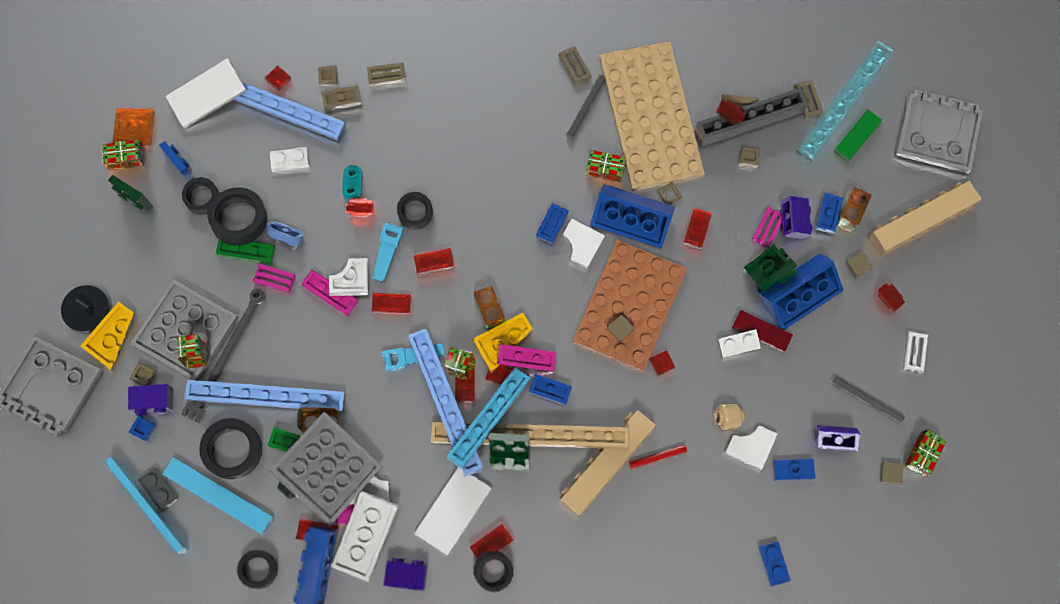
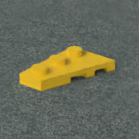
M118 301L81 344V347L110 370H113L135 314Z
M522 312L472 339L491 373L500 365L497 364L499 345L517 347L530 334L532 326Z

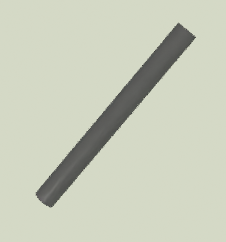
M599 75L566 134L567 138L573 139L605 81L603 75Z
M835 376L832 383L896 421L902 423L905 416L841 378Z

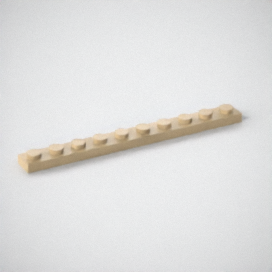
M432 422L431 443L451 444L443 423ZM465 423L467 429L471 423ZM497 424L491 431V433L529 435L530 446L629 449V427ZM489 435L481 445H489Z

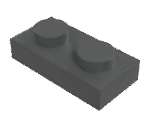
M153 468L138 479L159 511L163 512L178 500L156 468Z

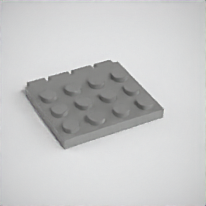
M914 89L913 93H910L908 96L896 156L969 174L972 170L983 111L980 110V104L967 101L966 105L963 106L964 100L951 97L945 102L946 96L930 93L929 97H927V91Z
M33 336L0 390V408L8 412L12 411V414L25 421L28 420L29 423L41 429L45 428V431L59 437L62 431L66 432L103 370Z

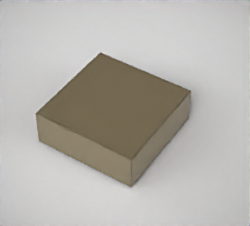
M336 66L318 67L319 86L338 85Z
M742 146L739 166L758 168L760 149Z
M673 182L657 190L663 202L669 205L683 197ZM672 188L677 196L667 200L663 192Z
M864 252L846 262L856 278L873 269Z
M622 315L607 327L609 332L619 342L634 331V327Z
M138 362L129 379L142 386L150 385L157 371Z
M883 462L881 482L897 485L903 484L904 464Z

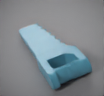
M385 222L380 235L381 245H379L378 260L375 261L377 265L374 266L375 271H373L374 276H372V279L381 282L385 280L405 226L401 225L399 227ZM387 231L396 233L397 237H390L386 233Z
M433 344L437 356H445L443 344ZM398 348L381 352V356H384L386 371L400 370L407 367L408 364L418 363L413 348ZM393 354L398 355V362L396 365H393L391 355Z

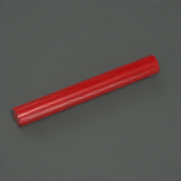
M681 445L630 461V469L686 453L687 448L685 445Z

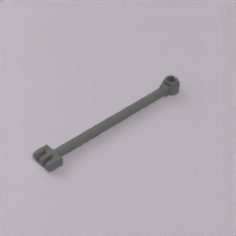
M254 289L251 291L249 296L250 304L207 381H216L256 307L265 302L266 295L262 290ZM260 293L259 298H254V295ZM195 401L194 405L187 402L181 415L186 417L191 410L188 418L193 420L196 414H198L195 422L200 423L206 413L205 410L201 409L204 402Z

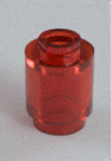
M723 100L716 112L720 114L721 118L734 125L737 123L741 124L746 116V113H744L745 109L730 100Z
M368 198L350 199L346 203V213L350 214V217H369V215H374V202Z
M886 283L877 290L879 292L877 297L893 312L906 303L903 300L902 294L893 284L888 285Z

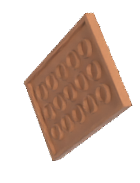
M617 240L572 343L644 372L687 268ZM620 315L634 327V331L621 342L607 329Z

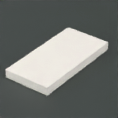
M227 58L166 95V98L182 127L187 128L243 94L247 89L230 59Z
M458 467L414 534L448 556L492 488L473 475L464 477L461 468Z
M361 491L331 567L369 582L399 505Z

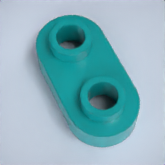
M356 165L346 167L343 172L342 194L348 202H356L362 195L363 174ZM353 171L356 172L353 176L349 175ZM350 189L355 190L353 193H348Z

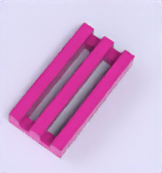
M768 206L755 232L753 241L767 248L770 247L782 223V214L778 213L779 211H774ZM771 214L772 217L762 235V238H757L768 215ZM775 218H779L768 242H765L764 240Z
M259 264L258 270L255 273L256 276L252 281L259 285L290 293L296 276L289 272ZM262 271H267L273 274L290 278V280L263 273ZM260 277L284 283L288 286L283 287L274 283L260 280Z

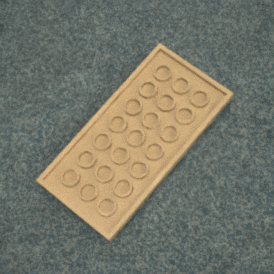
M667 41L600 54L599 59L605 77L623 156L626 157L625 163L632 191L704 176L705 173L671 42Z

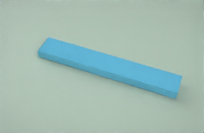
M515 367L446 458L463 469L529 383L531 377Z
M113 457L108 458L105 461L107 466L174 551L179 554L188 550L118 460Z
M174 457L162 473L167 478L262 535L274 518Z

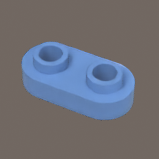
M276 221L267 224L266 233L271 238L279 239L291 246L302 242L303 233L300 230Z

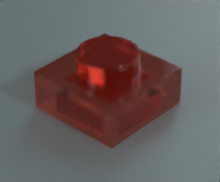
M278 65L265 77V80L278 92L292 80Z
M667 350L649 358L657 377L675 369V365Z

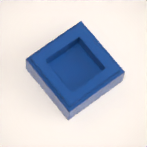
M138 415L129 433L147 442L157 424Z

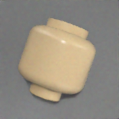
M721 404L714 412L715 424L723 430L738 429L745 419L744 411L737 404Z

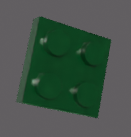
M114 175L109 178L108 181L112 185L111 189L124 201L127 202L129 200L140 211L144 209L150 212L154 207L138 190Z

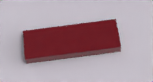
M742 310L739 311L732 326L733 329L741 333L757 330L760 342L785 353L793 334Z

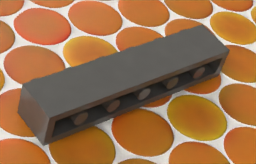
M799 88L697 122L694 132L700 146L703 147L802 114L808 103L802 89Z

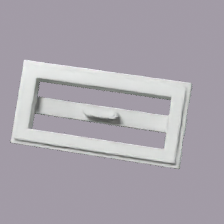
M907 332L903 370L909 369L919 373L924 372L928 334ZM913 336H914L915 338H914L912 362H911V365H909V362H910V354H911V346H912V338H913ZM919 338H922L920 361L918 367L916 366Z

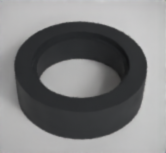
M236 187L224 190L214 197L208 207L207 218L214 235L220 241L229 245H244L256 240L263 233L267 225V213L262 199L255 192L246 188ZM233 203H247L255 209L256 213L253 222L242 230H228L220 224L222 211Z
M236 418L222 419L213 423L204 432L199 446L200 458L204 466L218 477L229 480L239 479L250 474L257 467L262 456V442L257 431L248 423ZM231 430L240 431L246 435L249 441L248 456L238 466L231 468L220 466L213 456V446L216 439L224 432Z

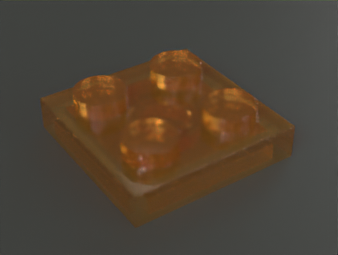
M116 108L113 142L139 140L143 146H151L155 111L153 109Z

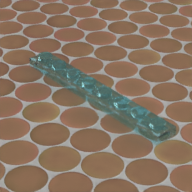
M880 41L876 42L797 149L796 153L810 162L814 160L893 52L891 48Z

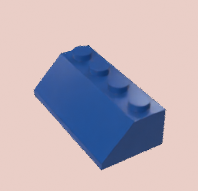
M603 184L590 225L662 248L675 206Z
M819 253L796 268L798 273L783 285L780 281H777L765 292L761 291L759 293L764 308L780 329L785 330L844 291L833 260Z
M314 525L309 530H306L304 541L307 542V546L301 555L303 568L298 573L297 582L300 584L299 590H296L294 594V603L324 604L337 529Z

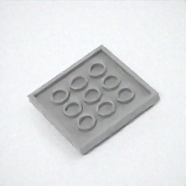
M173 279L130 344L191 380L198 381L207 366L190 369L187 366L186 368L178 360L177 337L198 334L207 345L209 364L239 317Z
M323 412L269 472L326 525L330 526L380 470L382 465L331 417Z

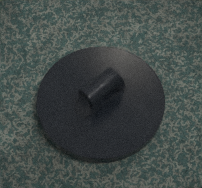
M91 285L74 288L65 296L61 305L63 321L68 327L78 332L93 331L110 311V303L106 294L99 288Z

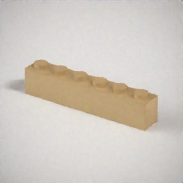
M970 181L964 184L960 182L954 185L951 191L947 192L945 190L936 195V199L932 201L927 199L920 204L921 207L917 209L914 207L904 212V216L900 218L899 216L893 217L888 221L889 224L876 226L872 229L873 233L869 236V239L879 255L883 256L975 207L982 199Z
M639 410L634 414L631 412L624 420L626 424L623 427H629V449L600 448L599 451L601 453L598 457L595 458L593 456L586 464L588 467L584 473L580 471L573 479L574 485L571 488L567 486L560 494L562 497L560 502L577 517L584 512L655 428L656 425Z

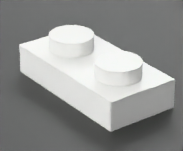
M307 147L271 151V170L281 171L309 167Z
M757 330L718 339L723 358L761 348Z

